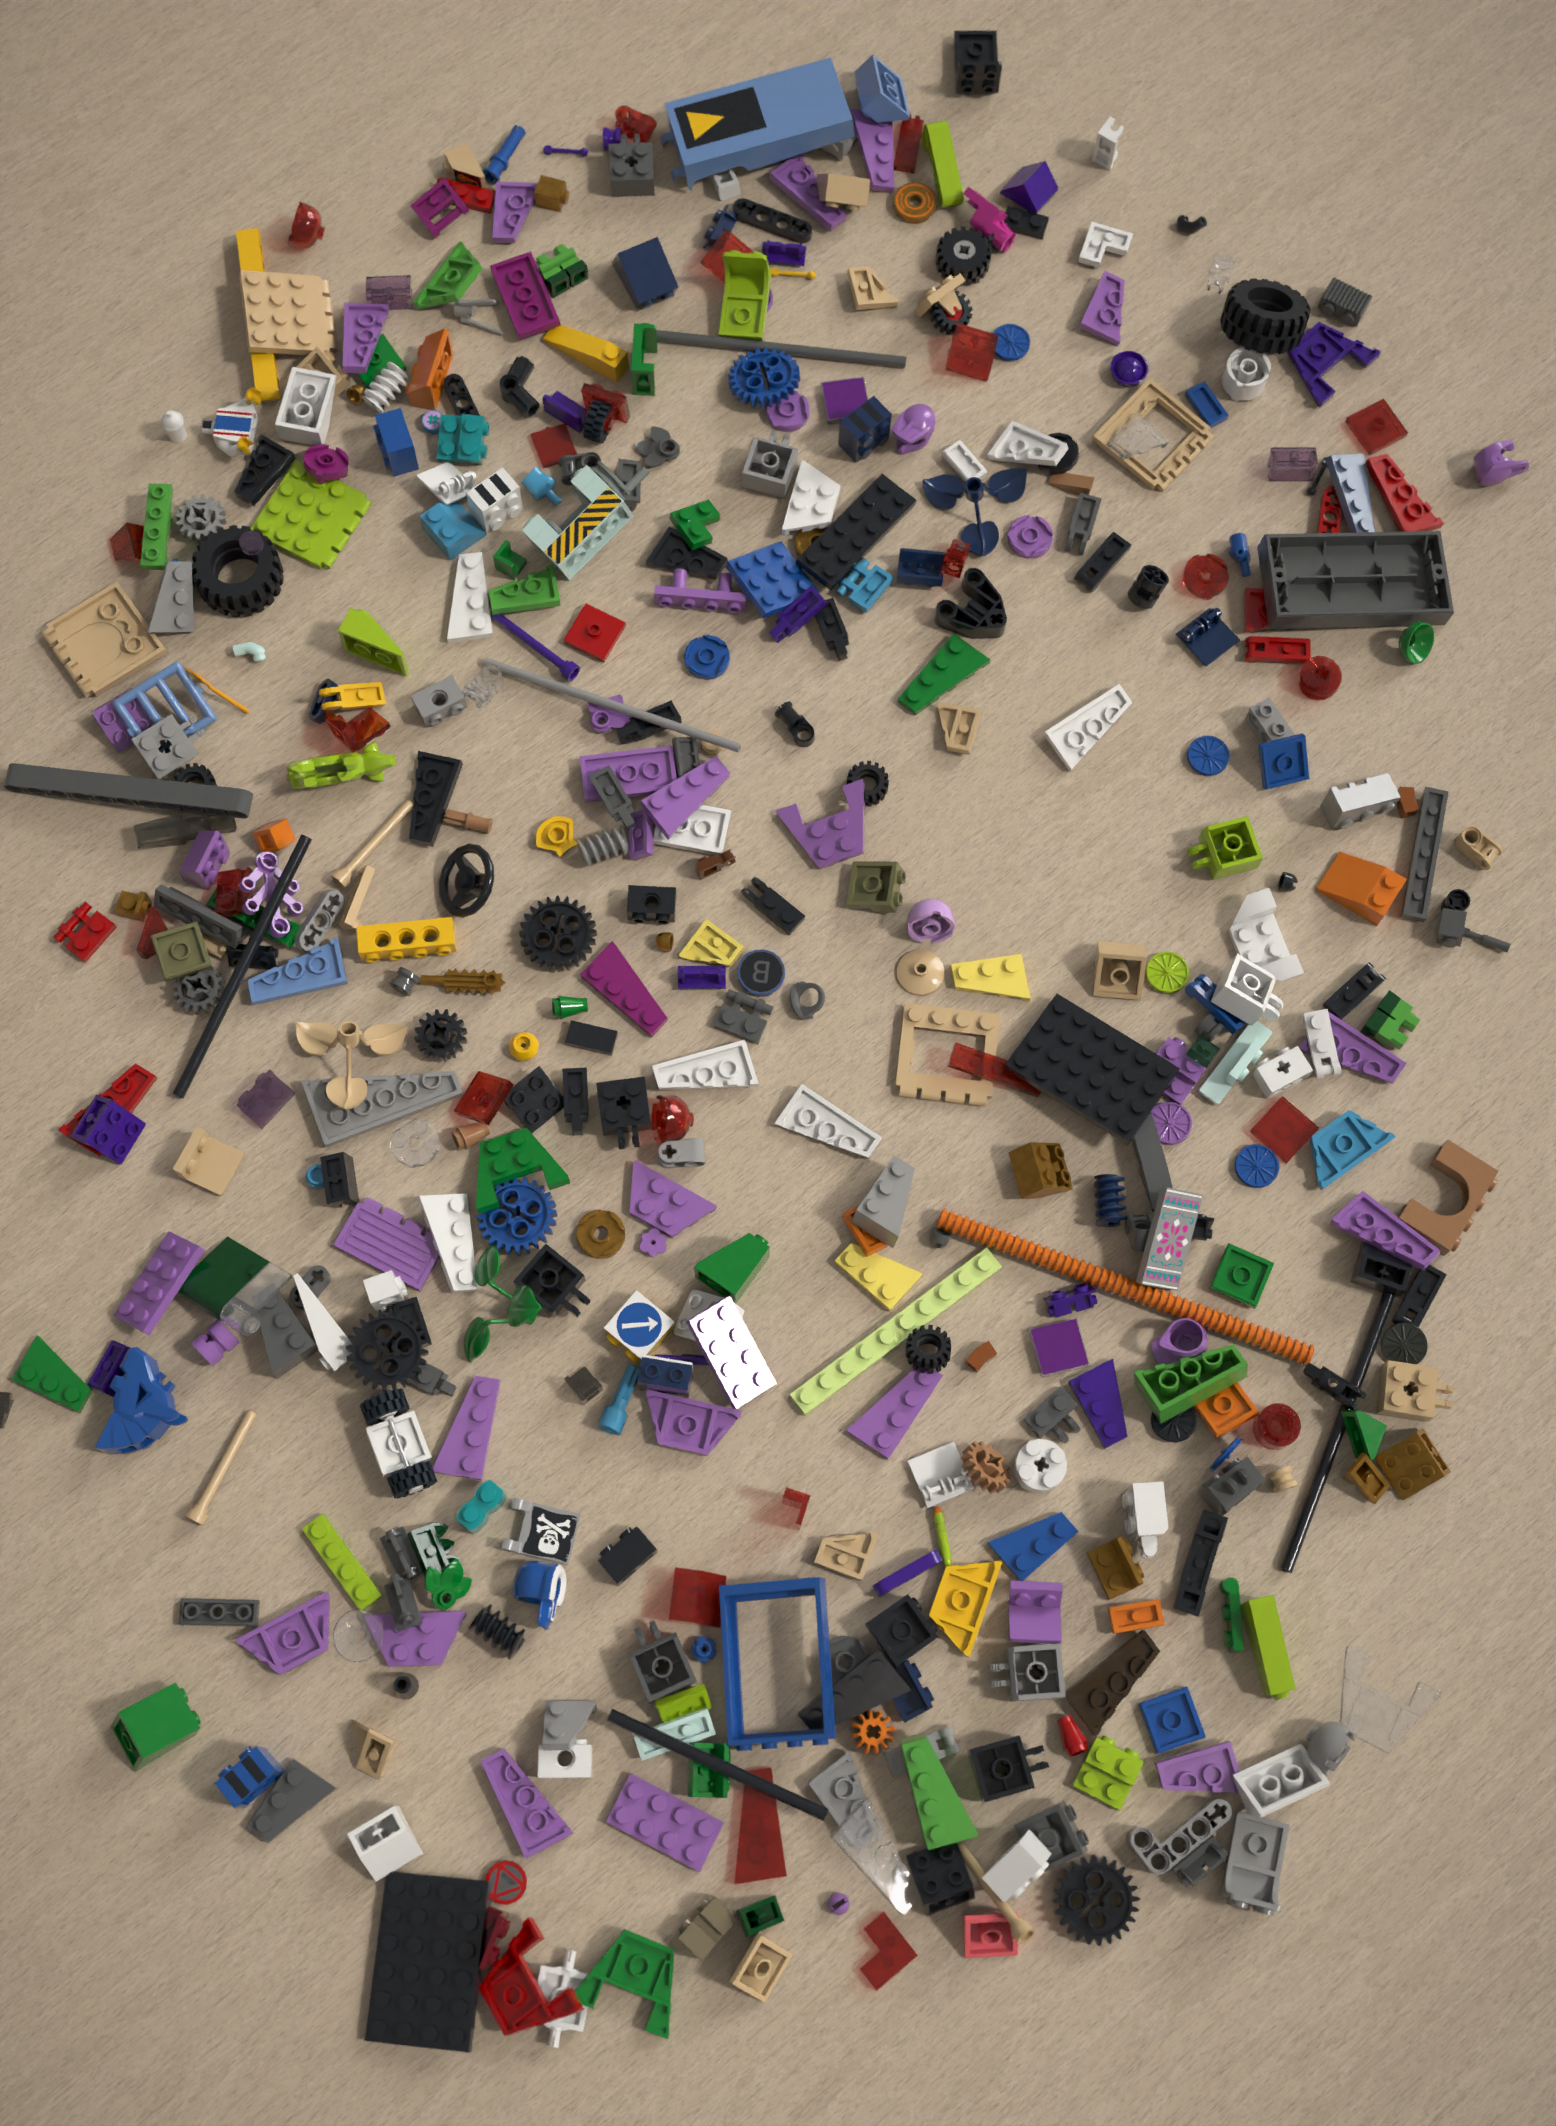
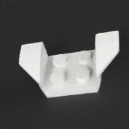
M1266 888L1246 896L1228 933L1237 954L1273 974L1276 980L1282 982L1302 975L1304 972L1297 954L1290 956L1273 914L1277 905L1270 888Z

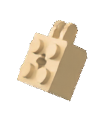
M1388 1360L1381 1365L1376 1414L1428 1422L1434 1418L1435 1408L1452 1409L1453 1402L1436 1399V1392L1452 1394L1454 1387L1437 1383L1438 1368ZM1405 1387L1410 1390L1411 1395H1407L1408 1391L1404 1392Z

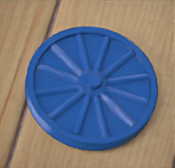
M1004 324L993 332L991 348L1001 359L1008 361L1018 360L1029 351L1030 336L1019 325Z
M1201 736L1191 743L1187 758L1190 766L1197 773L1213 776L1221 773L1226 768L1230 753L1227 745L1221 739L1214 736Z
M1253 1144L1239 1152L1235 1160V1171L1238 1178L1244 1184L1254 1188H1262L1271 1184L1277 1177L1279 1161L1270 1148L1264 1145Z
M1238 1436L1226 1449H1223L1221 1455L1213 1462L1209 1469H1212V1472H1214L1226 1458L1229 1459L1231 1457L1230 1454L1243 1439H1240Z

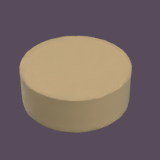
M713 730L707 731L708 733H711V734H714V735H717V736H720V737L723 738V736H722L719 732H717V731H713ZM700 741L701 749L708 755H716L723 749V747Z

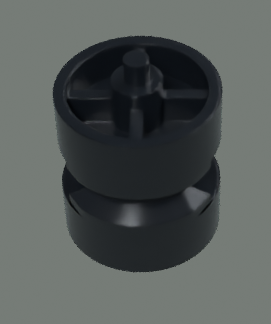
M1143 566L1128 591L1130 601L1140 608L1151 609L1169 582L1167 574L1157 566Z

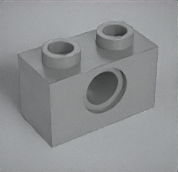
M452 675L411 695L413 706L426 728L431 725H438L443 719L451 715H458L467 708L465 697ZM439 701H444V702H445V703H444L443 705H441V706L435 705V704H436L437 702H439Z

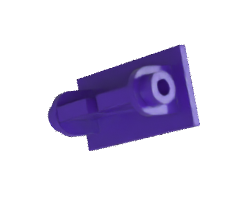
M770 240L762 243V254L767 256L768 263L805 266L807 246H802V243L782 244L781 242H771Z
M678 966V989H726V966Z
M1088 1284L1076 1285L1073 1287V1290L1064 1292V1290L1053 1291L1049 1293L1050 1296L1043 1298L1047 1304L1051 1305L1047 1307L1049 1316H1054L1055 1318L1071 1314L1070 1304L1073 1303L1076 1312L1093 1308L1095 1304H1098L1096 1295H1091L1097 1291L1092 1286H1088Z

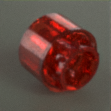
M1281 1403L1265 1407L1259 1412V1415L1255 1417L1253 1422V1433L1260 1445L1270 1450L1286 1448L1298 1438L1301 1430L1298 1414L1288 1405ZM1272 1421H1277L1281 1424V1433H1277L1272 1429Z

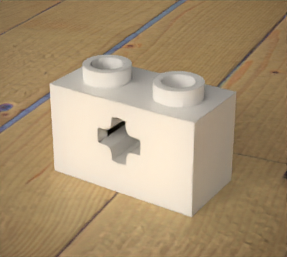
M1298 1046L1291 1050L1289 1047L1284 1048L1276 1054L1277 1057L1270 1061L1269 1058H1266L1256 1065L1257 1068L1252 1076L1267 1099L1306 1079L1312 1073L1313 1069ZM1277 1069H1279V1070L1284 1069V1070H1285V1073H1284L1283 1071L1278 1072Z

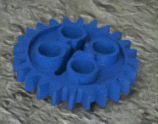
M765 347L764 352H760L756 348V353L754 354L747 351V357L740 355V361H734V367H730L728 378L732 395L737 396V401L743 400L744 405L751 402L753 408L757 404L764 408L767 403L770 407H773V402H777L780 405L782 398L789 400L788 394L794 395V389L799 388L798 382L801 381L796 359L792 360L791 354L785 356L784 350L777 353L776 348L771 352H768L767 347ZM760 365H763L765 370V377L769 389L768 391H766L764 387V381Z
M524 1177L522 1183H519L516 1178L513 1179L511 1184L507 1181L504 1182L502 1187L499 1184L495 1185L497 1189L495 1194L499 1206L505 1208L506 1211L495 1208L476 1216L478 1222H481L478 1225L479 1230L484 1231L482 1233L483 1239H489V1246L496 1245L498 1252H501L505 1247L507 1255H510L513 1249H515L518 1256L521 1254V1249H525L530 1254V1246L532 1245L538 1250L539 1241L547 1243L545 1234L553 1235V1231L549 1226L557 1225L553 1218L557 1217L558 1214L553 1209L556 1207L555 1201H550L552 1199L551 1193H545L544 1185L537 1188L536 1180L529 1185L527 1177ZM509 1198H518L514 1204H507ZM533 1207L540 1208L535 1214L528 1213ZM499 1218H505V1219H506V1221L504 1222V1224H502V1225H495V1221H496L497 1219H499ZM529 1222L537 1223V1224H536L535 1226H533V1225L529 1224ZM521 1228L528 1229L524 1235L516 1234Z

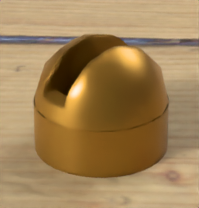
M358 384L350 387L347 390L349 401L356 405L363 402L362 396H365V388Z
M662 932L658 934L655 940L656 947L662 951L671 952L674 944L673 933Z

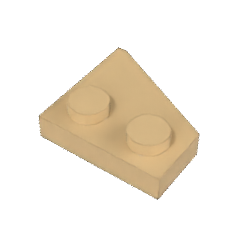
M870 266L848 268L847 275L856 310L897 307L898 299L896 296L892 298L886 291L887 286L882 280L877 278L876 273Z
M938 702L937 706L947 750L970 755L982 715L981 710Z
M873 1532L870 1534L823 1538L814 1564L862 1581L879 1533Z

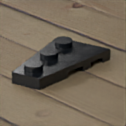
M262 434L257 439L259 443L256 450H253L250 455L251 461L248 468L244 469L234 491L238 498L253 507L296 459L292 451Z
M669 526L646 560V566L670 571L684 569L687 571V574L716 580L726 566L728 558L707 546L692 550L679 531Z

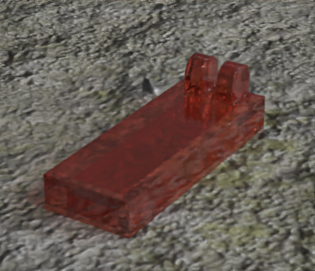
M910 114V118L903 120L901 124L894 160V171L914 174L924 120H920L919 115H916L915 119L911 118L912 114Z

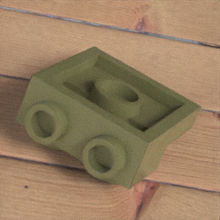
M853 861L846 906L849 909H872L873 912L896 913L897 906H901L903 902L900 886L906 882L905 870L897 861Z

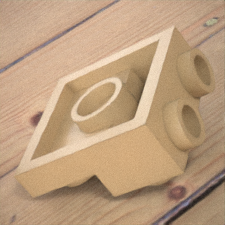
M316 347L297 366V368L336 375L334 398L350 384L347 379L349 374L343 373L341 365L338 367L335 365L334 361L336 358L329 350L323 351Z

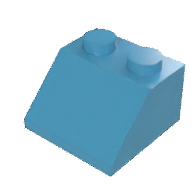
M453 502L449 505L437 503L420 515L423 530L450 561L486 536L483 529L459 502Z

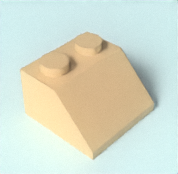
M831 173L817 174L819 201L826 202L827 207L839 208V204L847 205L848 210L860 211V207H867L870 179Z
M1097 941L1093 996L1141 1000L1147 963L1145 945Z

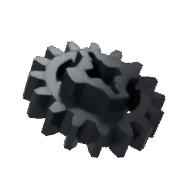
M435 1009V1015L433 1016L428 1012L426 1013V1021L419 1019L421 1027H415V1032L418 1036H415L414 1039L416 1043H420L417 1046L419 1051L425 1050L424 1055L426 1058L432 1054L435 1062H437L439 1057H442L444 1062H446L448 1055L456 1058V1050L463 1052L460 1044L467 1043L464 1035L468 1033L466 1028H462L465 1025L462 1019L457 1021L458 1016L456 1013L449 1016L447 1009H445L443 1014H440L438 1009ZM430 1027V1033L426 1035V1032ZM436 1029H438L440 1033L445 1035L446 1042L443 1040V1038L437 1036L438 1033ZM454 1036H456V1039H455L454 1043L452 1044V1043H451V1042H452V1038H453Z

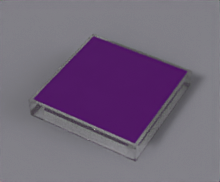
M864 376L820 383L827 425L840 423L843 418L869 400Z
M1077 1317L1028 1329L1041 1378L1090 1366Z

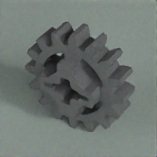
M213 968L177 978L176 981L178 983L172 984V988L176 991L172 995L175 1000L178 999L177 1004L180 1007L184 1006L186 1012L189 1013L193 1008L196 1015H199L200 1009H203L207 1014L209 1013L208 1007H216L215 1002L219 1001L220 993H223L225 989L222 986L225 980L223 977H220L221 973L218 969L214 971ZM211 978L214 981V989H212L210 986ZM184 988L188 990L187 998L184 996Z

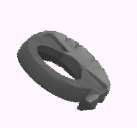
M802 981L793 984L789 996L793 1012L801 1019H813L814 1013L819 1011L824 1005L825 993L823 989L815 983ZM814 988L818 992L817 1003L811 1007L802 1006L800 1003L801 995L805 990Z

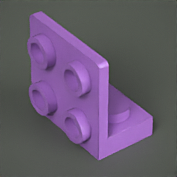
M132 688L91 712L119 753L132 746L133 743L131 742L132 737L127 732L128 727L113 707V701ZM136 698L124 705L142 732L154 725Z
M1010 1581L1008 1612L1009 1640L1011 1642L1061 1644L1060 1606L1063 1592L1062 1583Z

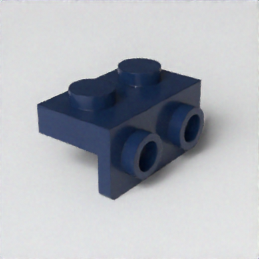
M900 548L897 583L942 587L945 552Z
M908 1660L897 1666L896 1669L911 1686L912 1690L892 1699L904 1723L933 1708L931 1702L934 1701L927 1686L923 1688L918 1679L922 1677L915 1663L910 1664Z

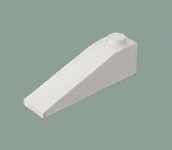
M297 1273L293 1277L318 1350L322 1354L319 1360L327 1370L332 1368L337 1372L350 1362L347 1361L346 1356L353 1354V1352L347 1351L346 1346L353 1344Z

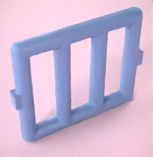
M180 662L172 663L113 701V707L128 727L127 732L132 738L142 733V731L124 705L135 698L154 725L162 720L144 694L154 686H157L181 723L190 719L164 681L175 673L205 715L204 718L197 721L194 725L183 730L186 736L189 738L197 730L204 729L216 721L215 713L201 694L203 691L198 684H194ZM166 742L158 749L161 753L163 751L167 753L171 745L169 742Z

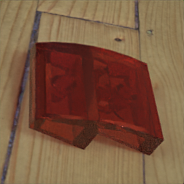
M956 323L951 347L948 350L945 370L987 382L993 364L998 335Z

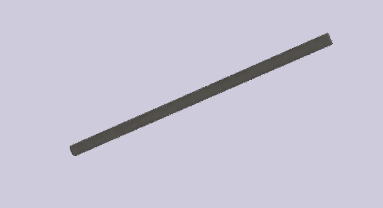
M657 330V341L752 352H756V348L760 352H764L765 347H767L768 352L776 348L777 353L784 350L785 355L791 354V356L901 368L906 366V356Z

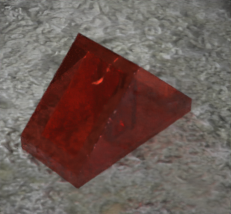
M150 907L136 950L143 959H148L156 954L151 935L169 930L155 907Z

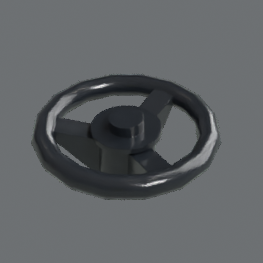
M466 844L458 847L448 856L440 874L439 897L443 907L452 916L465 918L476 914L488 900L494 883V864L489 853L480 845ZM468 853L477 854L483 862L485 873L479 872L464 855ZM456 863L459 869L455 877L457 893L451 901L448 894V881ZM477 898V900L474 901L469 907H466L464 909L460 908L468 902Z

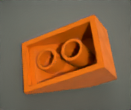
M1339 852L1316 890L1378 926L1407 879L1385 866Z

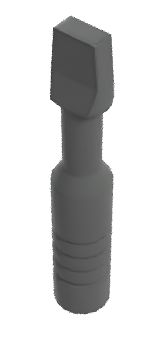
M1464 927V937L1469 936L1479 940L1482 944L1508 952L1510 943L1486 934L1480 935Z

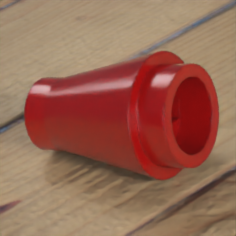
M1068 1715L1057 1720L1064 1752H1067L1069 1757H1073L1087 1751L1086 1743L1088 1741L1073 1721L1072 1716Z

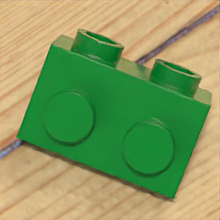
M689 1743L729 1763L731 1761L728 1743ZM689 1759L687 1797L727 1798L730 1789L729 1777Z

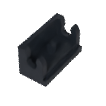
M345 1152L320 1157L327 1205L342 1208V1204L345 1203L353 1206L357 1205L359 1196L353 1157Z

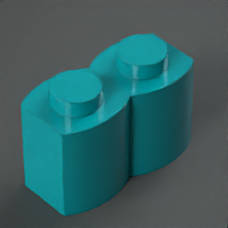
M492 1480L484 1482L475 1492L473 1500L468 1501L461 1507L456 1520L472 1534L479 1532L486 1525L489 1515L495 1513L504 1504L506 1493Z

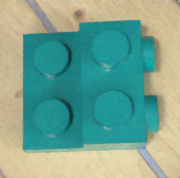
M441 414L437 460L482 465L483 458L486 459L487 445H484L485 436L489 435V422H486L485 417L462 414V416Z

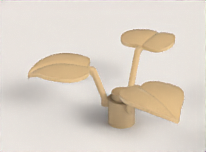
M353 1021L341 1023L339 1030L333 1025L324 1022L296 1023L297 1040L300 1047L306 1053L315 1056L324 1055L328 1052L329 1047L335 1048L339 1040L340 1044L346 1048L347 1078L336 1077L328 1082L326 1086L327 1098L341 1109L355 1108L367 1096L368 1089L365 1080L362 1078H351V1049H354L359 1044V1039L365 1046L371 1045L373 1053L388 1056L400 1050L408 1031V1026L402 1024L373 1025L367 1028L363 1034L362 1031H359L357 1023Z

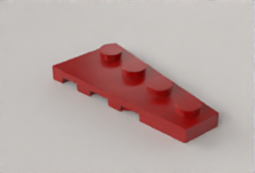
M135 1063L116 1079L108 1090L103 1094L100 1093L99 1096L113 1100L130 1113H133L157 1080V1077ZM86 1107L75 1114V1118L67 1125L61 1126L58 1131L100 1158L102 1155L100 1152L70 1137L88 1109Z

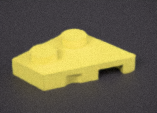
M706 919L680 952L679 957L685 960L731 967L745 947Z

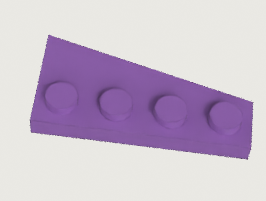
M1328 1012L1340 1066L1393 1084L1407 1063ZM1306 1036L1299 1049L1301 1052L1311 1055Z
M1364 1191L1358 1194L1330 1221L1331 1226L1421 1270L1428 1267L1439 1256L1441 1251Z
M920 1367L917 1370L913 1369L851 1425L846 1432L888 1460L943 1375L934 1369L933 1374H929L928 1369H925L924 1373H920Z
M481 1376L474 1377L433 1466L434 1473L482 1480L501 1383L500 1379Z
M502 1749L480 1761L525 1859L574 1834L506 1749Z

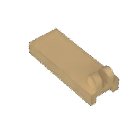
M366 865L360 869L337 927L356 932L357 926H362L361 921L357 920L356 917L375 868Z

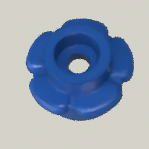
M698 1637L695 1640V1644L691 1647V1653L696 1657L697 1661L705 1663L715 1657L717 1652L715 1649L716 1643L711 1638ZM706 1647L707 1650L703 1652L701 1649Z

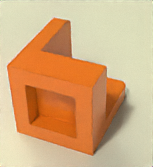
M287 818L269 822L253 832L261 853L279 851L295 841Z

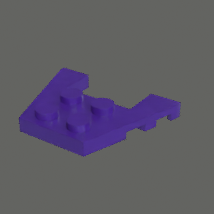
M1318 322L1303 335L1301 343L1290 352L1287 351L1319 407L1330 400L1336 392L1321 377L1345 356L1350 354L1366 369L1381 354L1378 349L1374 348L1371 350L1363 346V342L1359 340L1352 341L1344 337V333L1321 322Z

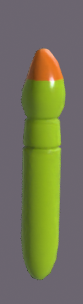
M935 1506L933 1520L936 1524L942 1563L944 1567L951 1566V1553L944 1524L945 1516L941 1508Z

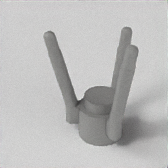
M459 299V301H455L454 315L457 318H461V323L471 324L501 336L504 334L503 331L469 319L470 316L475 315V306L498 305L499 302L497 300Z

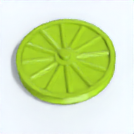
M1168 951L1160 952L1149 960L1146 967V978L1155 990L1161 993H1175L1181 990L1188 981L1189 968L1186 961L1180 955Z

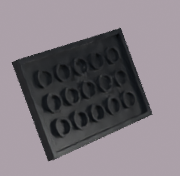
M1056 993L1004 1067V1069L1126 1145H1129L1180 1070L1179 1067Z
M390 1872L386 1875L365 2041L467 2053L472 2052L481 1975L479 1966L483 1958L491 1881L403 1872Z

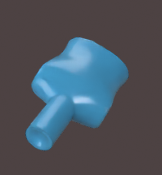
M538 466L521 482L537 500L547 497L555 506H558L562 501L552 490L555 485L554 479L543 473Z

